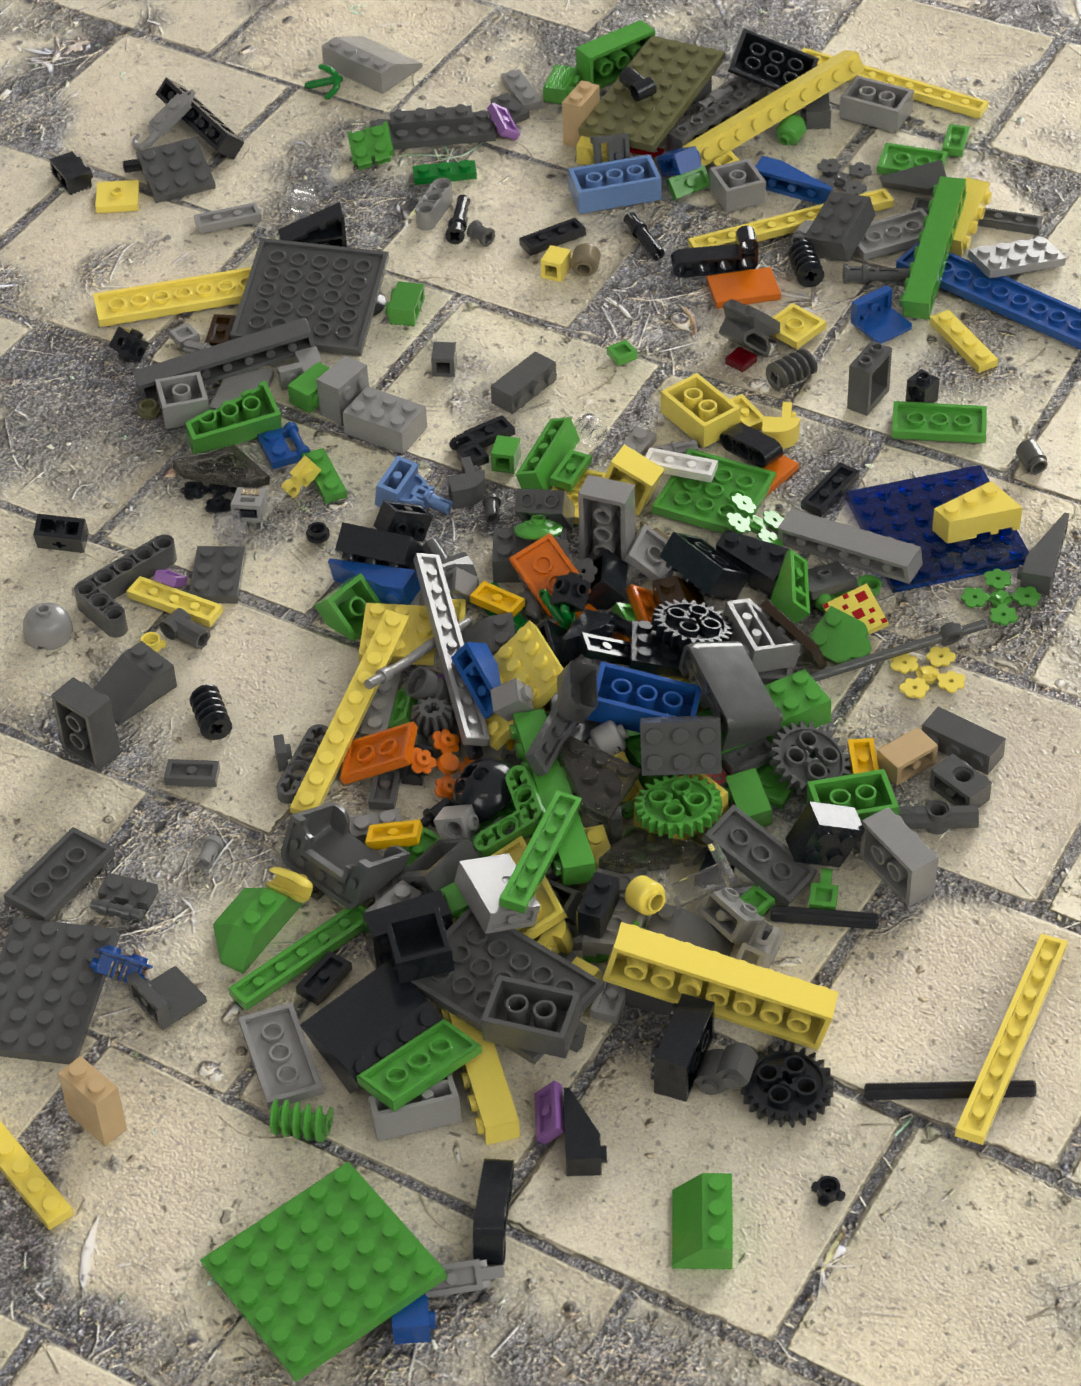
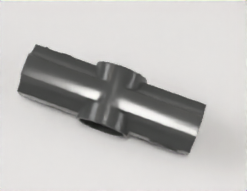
M936 799L930 801L927 806H899L898 815L910 829H926L931 834L940 835L945 833L948 828L979 827L978 805H949L946 801Z

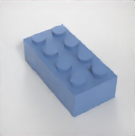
M650 154L568 169L569 191L579 214L661 200V177Z

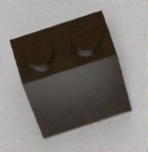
M678 576L653 580V598L657 608L659 604L664 605L665 601L672 603L673 599L679 603H682V599H685L688 603L695 600L698 605L703 602L705 603L703 595L698 591L699 588L687 583Z

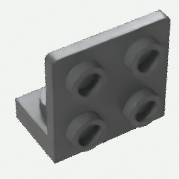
M176 966L151 981L148 978L143 979L136 971L126 976L131 998L161 1030L166 1029L207 1002L206 996Z

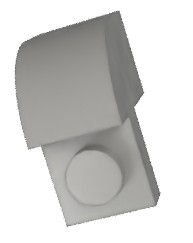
M316 346L294 351L296 363L277 367L279 384L282 390L288 389V384L317 362L321 363V357Z

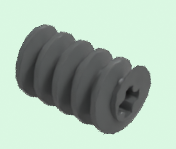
M801 348L789 354V356L787 355L768 364L766 367V378L771 387L779 391L781 387L786 388L789 384L792 385L796 381H801L803 377L806 378L810 374L817 373L818 366L813 355L808 350Z

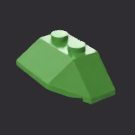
M244 888L213 923L221 964L244 974L303 903H298L289 896L271 888Z

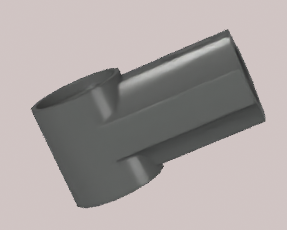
M177 608L159 623L160 630L168 639L174 640L179 638L196 649H203L211 637L210 630L192 621L190 615L182 608Z

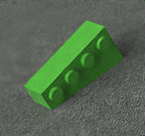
M266 380L258 383V387L253 390L247 389L241 392V396L232 401L228 399L221 403V407L215 410L210 409L185 422L186 439L195 457L256 439L258 434L281 428V413Z

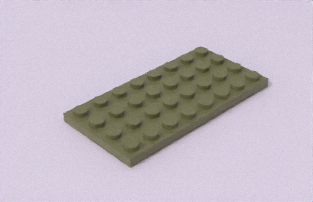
M651 36L628 66L631 69H635L644 78L651 77L656 84L657 93L636 102L632 98L630 90L619 81L618 77L593 111L578 128L579 135L591 137L628 133L629 147L655 152L725 60V51L679 42L678 40L665 39L659 36Z

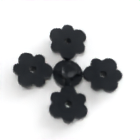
M219 464L207 469V479L210 480L209 487L204 486L202 482L189 481L185 483L181 493L184 494L185 499L192 500L194 498L201 499L209 490L211 494L217 496L206 501L205 510L208 513L220 515L231 510V500L228 498L224 499L221 495L227 493L229 489L231 493H235L237 487L257 489V486L254 485L252 480L243 479L235 481V484L229 488L226 480L231 479L232 468Z

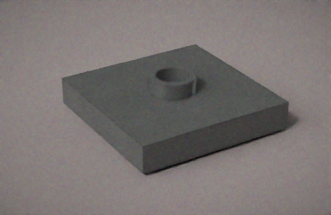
M838 561L808 569L809 597L812 600H816L822 594L834 595L858 587L857 579Z

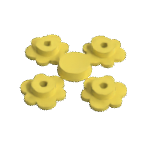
M935 646L930 649L926 659L930 661L932 666L927 665L919 668L918 658L911 656L909 653L891 658V669L893 671L907 674L910 671L917 670V678L914 680L907 678L905 683L899 686V690L905 693L907 698H924L926 692L929 691V685L934 684L936 681L939 682L938 687L945 689L948 693H955L958 689L965 687V676L963 674H956L954 671H948L947 674H939L938 669L935 668L947 667L950 665V662L955 661L956 654L950 652L948 647L941 649Z

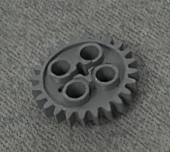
M800 721L798 726L792 722L788 728L783 726L780 732L776 733L769 745L770 751L767 756L772 758L769 765L776 767L772 772L773 775H781L778 782L783 783L786 781L788 783L787 790L794 787L796 788V795L803 791L807 798V782L850 775L849 769L852 764L847 762L850 754L843 753L846 745L839 746L838 742L841 738L833 739L831 737V730L827 733L823 732V725L815 729L813 722H810L808 727L805 726L803 721Z

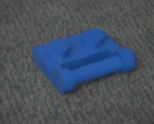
M288 422L282 428L257 435L258 443L272 469L297 463L302 459V454L311 452L309 447L302 441L295 422ZM286 438H291L297 449L296 451L291 452L285 441Z

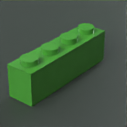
M571 417L549 420L516 473L522 489L550 490L552 487L550 485V477L570 449L574 450L580 441Z

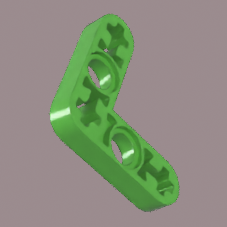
M516 765L509 769L505 777L517 811L484 829L475 837L474 847L482 856H491L521 835L525 838L535 832L545 813V808L533 776L522 765ZM519 777L523 785H519L517 783L519 781ZM531 793L529 800L521 802L525 794ZM530 810H533L535 812L534 818L532 817ZM516 825L515 830L511 834L505 835L506 830L510 826Z

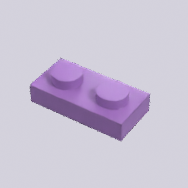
M491 102L487 110L491 115V120L498 129V133L503 138L517 140L521 134L507 108Z
M552 1081L534 1093L536 1141L544 1145L565 1132L562 1084L556 1081Z

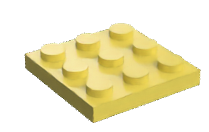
M366 603L359 648V662H361L386 609L409 616L408 627L390 663H396L434 637L426 606ZM436 647L411 665L434 666Z

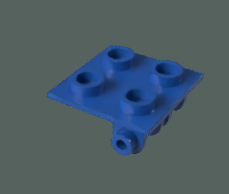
M106 944V946L94 950V953L99 954L98 959L92 958L89 968L94 969L95 973L107 976L113 961L114 964L109 978H113L118 963L122 964L117 978L120 981L126 966H128L122 981L128 983L126 976L136 971L144 979L145 975L141 974L142 970L152 969L153 965L147 964L148 959L136 954L127 957L121 955V949Z

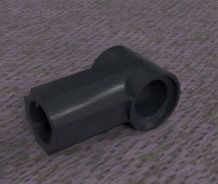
M629 66L624 68L619 75V81L630 90L631 96L636 102L657 93L656 84L651 77L644 78Z

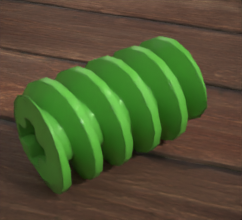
M276 1098L270 1110L269 1122L271 1133L279 1135L282 1132L284 1137H290L293 1133L295 1139H301L304 1135L307 1141H312L315 1137L318 1143H323L332 1127L334 1109L330 1107L327 1114L324 1115L323 1107L319 1105L316 1112L313 1113L312 1105L308 1103L304 1111H301V1104L298 1101L293 1109H290V1103L287 1099L282 1107H279L278 1098Z

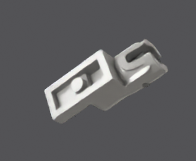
M761 920L754 930L749 943H742L735 959L744 960L763 968H770L787 932Z

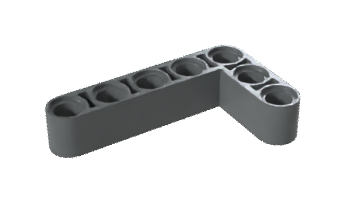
M167 534L156 536L75 584L74 592L79 611L108 636L114 638L124 636L128 631L125 609L114 599L126 593L139 576L149 579L155 575L156 570H164L177 561L174 538Z

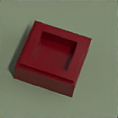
M740 346L725 357V364L742 373L757 362V355Z

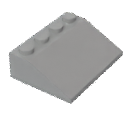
M364 36L334 37L321 46L324 65L334 68L339 74L381 94H384L423 67L422 63Z

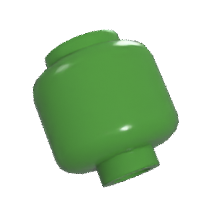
M793 114L781 120L775 131L779 142L783 145L798 144L806 133L803 118Z

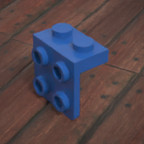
M888 285L852 301L851 324L875 342L883 344L912 329V323L891 307L892 289Z

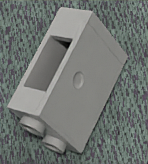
M509 853L459 861L455 883L485 934L535 926L541 905L535 896L525 914L498 906L499 898L516 868V864Z

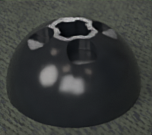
M485 757L471 762L455 780L452 791L453 806L472 804L473 810L478 816L479 824L492 818L512 799L505 777L509 769L516 765L498 757ZM519 777V778H518L519 781H518L517 783H518L519 785H521V780H520V777Z

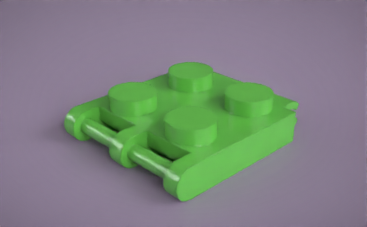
M387 121L383 122L382 125L372 128L367 126L365 130L354 133L352 131L347 132L354 166H358L359 170L372 167L373 161H376L377 165L390 162L391 156H395Z

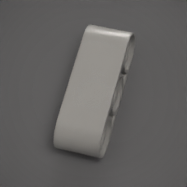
M436 179L417 203L415 212L418 229L424 231L433 229L452 204V183L449 179Z

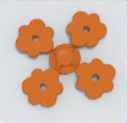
M443 729L442 732L435 731L432 735L435 741L433 744L434 748L442 753L437 762L431 757L430 751H422L420 748L415 747L411 759V769L418 774L422 772L429 774L437 764L439 770L446 775L442 779L438 778L435 781L437 787L434 792L437 797H447L452 801L455 781L450 775L455 774L457 771L462 773L464 768L475 760H469L468 757H465L463 762L460 763L457 756L452 754V752H458L460 739L456 734H451L449 730Z

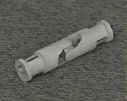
M735 75L722 84L719 90L710 92L705 96L704 100L694 103V113L696 115L751 81Z

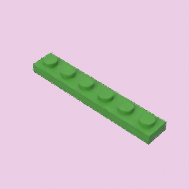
M556 790L499 898L498 906L522 914L526 913L581 807L582 798Z
M363 905L353 909L345 908L228 988L229 995L246 1011L319 962L329 951H335L364 931L362 913H365L367 909Z

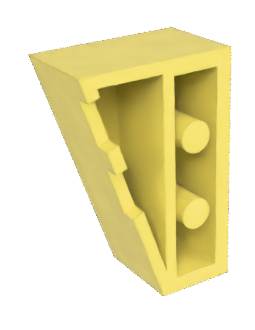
M990 481L934 508L932 530L947 544L973 539L980 533L990 532L993 535L998 534L1000 529L1010 527L1012 530L1020 529L1022 507L994 482Z

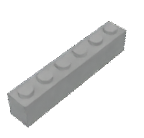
M791 509L777 528L779 539L783 542V546L835 562L838 561L845 565L910 584L923 565L921 547L831 521L827 518L814 516L806 512Z

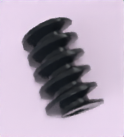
M800 240L794 243L789 249L788 257L797 281L804 287H815L823 280L824 271L814 245L808 240Z
M205 684L196 688L191 693L189 701L202 736L210 740L225 738L232 730V723L218 687L213 684Z

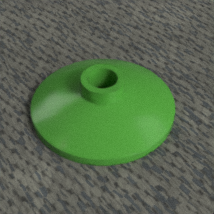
M534 515L531 517V520L524 521L514 528L515 535L530 540H539L548 533H551L553 537H557L563 532L561 524L545 519L543 515Z

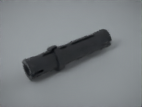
M629 212L632 219L627 213L623 221L631 229L633 237L638 238L654 260H659L656 254L662 259L665 251L650 234L647 225L641 222L634 212Z

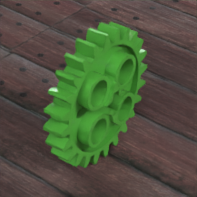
M684 774L682 778H679L678 775H673L671 779L663 775V781L653 779L654 785L646 783L645 790H639V796L635 797V815H637V821L641 822L642 828L648 827L649 833L658 831L659 837L668 833L669 839L674 834H678L679 838L682 839L684 833H688L691 837L694 836V831L704 833L703 827L712 828V822H718V815L722 814V798L719 789L715 790V784H708L706 778L699 781L698 775H695L692 779L688 778V774Z

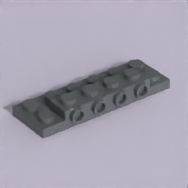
M458 104L456 107L437 106L434 109L419 107L410 111L397 109L395 112H390V119L370 121V128L382 125L385 121L388 122L394 150L496 141L495 126L489 111L472 112L471 105Z

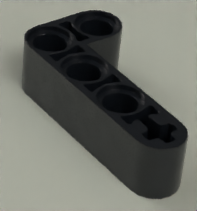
M747 225L738 228L735 244L675 250L671 254L674 274L679 278L756 269L758 265V241L754 228Z
M484 1158L473 1221V1260H487L488 1265L504 1266L506 1226L514 1180V1160Z

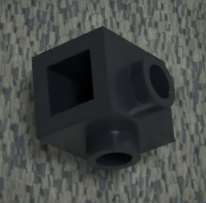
M118 326L108 346L119 353L118 357L126 362H130V360L140 362L150 343L142 338L144 334L133 328L128 330Z
M569 572L568 575L557 576L550 604L559 609L561 604H565L569 607L570 613L584 611L591 583L582 579V575L574 572Z

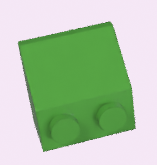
M362 573L347 579L317 602L314 607L329 627L354 641L362 635L366 603H381V601Z

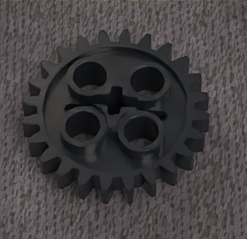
M673 599L672 603L665 601L664 605L659 604L658 608L654 609L651 625H653L652 630L656 631V636H662L663 642L670 641L671 647L678 645L679 650H683L685 645L694 642L731 641L734 628L732 627L733 623L728 621L729 617L722 616V611L715 612L714 606L707 608L704 602L698 605L695 600L688 603L685 599H682V603Z
M782 1044L779 1045V1051L776 1052L772 1047H768L767 1055L758 1051V1059L756 1060L750 1081L746 1086L740 1088V1095H743V1103L749 1104L750 1113L757 1111L758 1120L767 1116L769 1125L774 1120H778L779 1127L781 1128L784 1122H789L791 1128H794L795 1121L798 1120L805 1126L807 1117L816 1121L817 1113L824 1115L825 1106H830L834 1091V1078L830 1076L831 1069L824 1068L825 1060L816 1061L815 1052L809 1056L805 1055L806 1048L804 1047L799 1052H796L794 1045H791L789 1051L785 1050Z

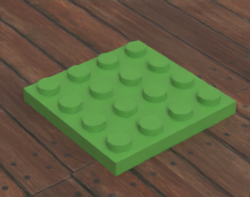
M689 448L686 452L687 455L718 460V468L712 482L671 475L653 503L652 513L719 533H724L726 529L735 532L728 525L726 515L728 513H738L742 518H747L748 514L736 510L730 499L737 493L742 496H748L756 506L752 514L755 515L776 478V472Z

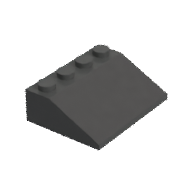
M664 904L660 911L651 915L646 928L648 931L664 934L667 937L682 942H689L695 946L716 951L729 957L735 944L706 920L682 907ZM625 988L626 1006L670 1016L673 1003Z

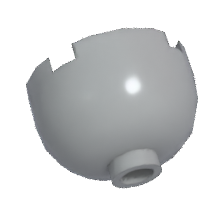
M49 602L35 605L28 610L23 619L24 639L34 649L39 650V646L46 647L47 650H54L62 647L71 639L70 634L73 632L71 618L67 611L58 604Z

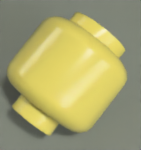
M640 875L635 877L626 887L625 901L627 905L642 915L650 916L657 913L663 908L666 901L664 887L648 876Z

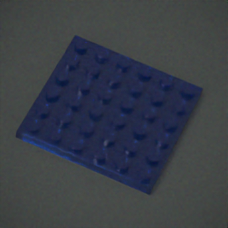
M981 465L846 491L845 499L860 529L921 547L923 565L910 584L885 577L892 593L984 575L988 571L993 572L994 569L1004 571L1024 565L1029 551L1018 531L1012 530L1011 527L998 530V534L991 535L990 532L977 534V537L948 544L932 530L934 508L990 482Z

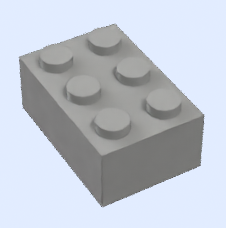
M856 75L840 96L839 117L897 133L913 111L914 90Z
M366 386L342 412L345 434L404 454L427 429L426 406Z
M889 807L862 820L865 832L861 836L860 857L897 896L910 907L934 894L938 866L936 852L931 848L929 849L921 841L919 835L912 831L904 823L903 819L896 815Z

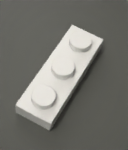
M649 448L645 456L664 468V474L710 483L718 468V460L656 448Z

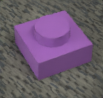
M168 569L156 570L154 580L173 588L185 587L188 577Z

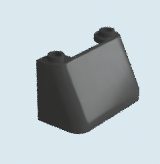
M740 641L694 642L684 646L678 668L684 678L689 676L691 682L696 680L713 714L720 715L722 752L779 732L781 722L783 721L782 712L779 707L774 705L749 658V651L745 644L742 645Z
M335 802L292 814L281 848L283 863L292 871L306 875L315 887L348 909L361 906L401 873L408 864L411 853L398 845L390 846L384 852V856H381L349 834V815L343 807Z

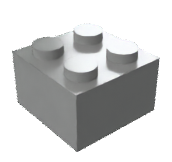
M749 158L710 168V190L725 212L765 203L766 181Z
M345 355L317 379L320 415L341 425L344 423L342 412L366 386H369L366 364Z
M200 371L155 379L158 402L166 429L185 426V422L209 410L208 398Z

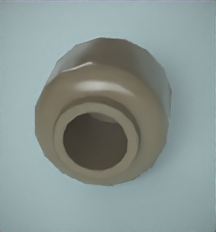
M588 243L576 246L571 259L572 269L581 276L594 274L598 270L601 254L599 249Z

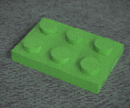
M886 142L877 165L876 173L887 175L942 160L945 167L948 152Z

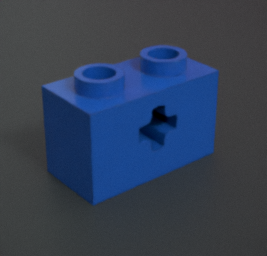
M696 146L678 148L656 156L662 177L681 175L702 167L701 155Z

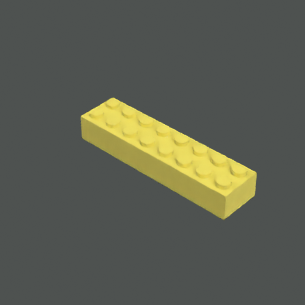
M624 922L620 924L602 981L673 1004H678L682 993L715 1002L716 1018L815 1050H819L833 1019L839 993L825 986L809 983L797 977L778 973L769 968H763L744 960H738L719 952L710 951L689 942H682L667 937L664 934L648 931Z

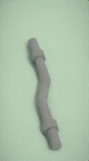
M468 617L458 622L461 634L462 631L472 626V620ZM434 637L391 666H384L377 670L374 676L364 681V686L367 689H372L380 683L385 684L392 680L395 674L409 667L433 648L437 647Z

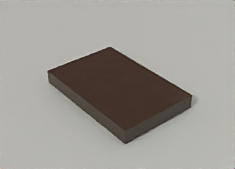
M766 599L760 606L770 616L769 621L776 627L781 626L785 629V635L792 641L797 640L801 643L799 652L818 670L824 669L827 663L819 645L773 603Z

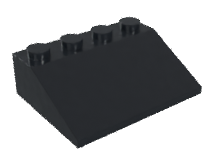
M743 28L731 58L728 72L776 91L815 68L819 58Z
M385 962L300 1024V1027L351 1094L361 1087L357 1083L356 1076L443 1019L431 1002L410 982L400 984L396 970L388 962Z

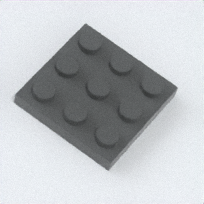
M196 137L136 152L137 160L155 204L216 188L214 178Z

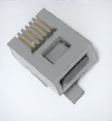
M237 487L231 502L232 521L238 522L235 536H245L248 523L262 522L267 509V488L250 489L249 487L247 489L246 487L244 489V487Z

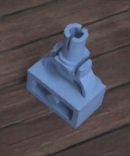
M398 455L376 485L375 505L381 507L383 500L421 505L425 509L430 507L448 515L453 501L434 494V487L427 485L426 481L418 475L419 464Z

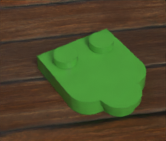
M830 606L809 636L819 645L825 660L834 665L869 655L871 652L867 626L862 621L833 606Z

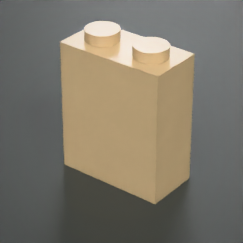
M580 81L562 102L563 144L573 147L577 146L581 137L578 128L600 102V85L592 84L588 81Z
M79 1056L58 1073L68 1115L99 1142L106 1146L127 1129L118 1087L83 1057Z

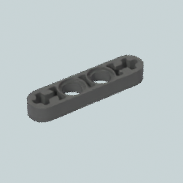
M316 724L307 730L277 783V796L280 802L285 804L292 803L314 756L307 758L302 755L306 752H314L316 754L327 732V726ZM296 770L305 771L304 774L299 776L292 774Z

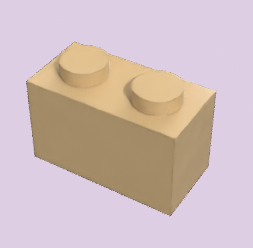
M917 727L878 749L877 760L879 770L885 769L888 779L897 786L936 764L938 745Z

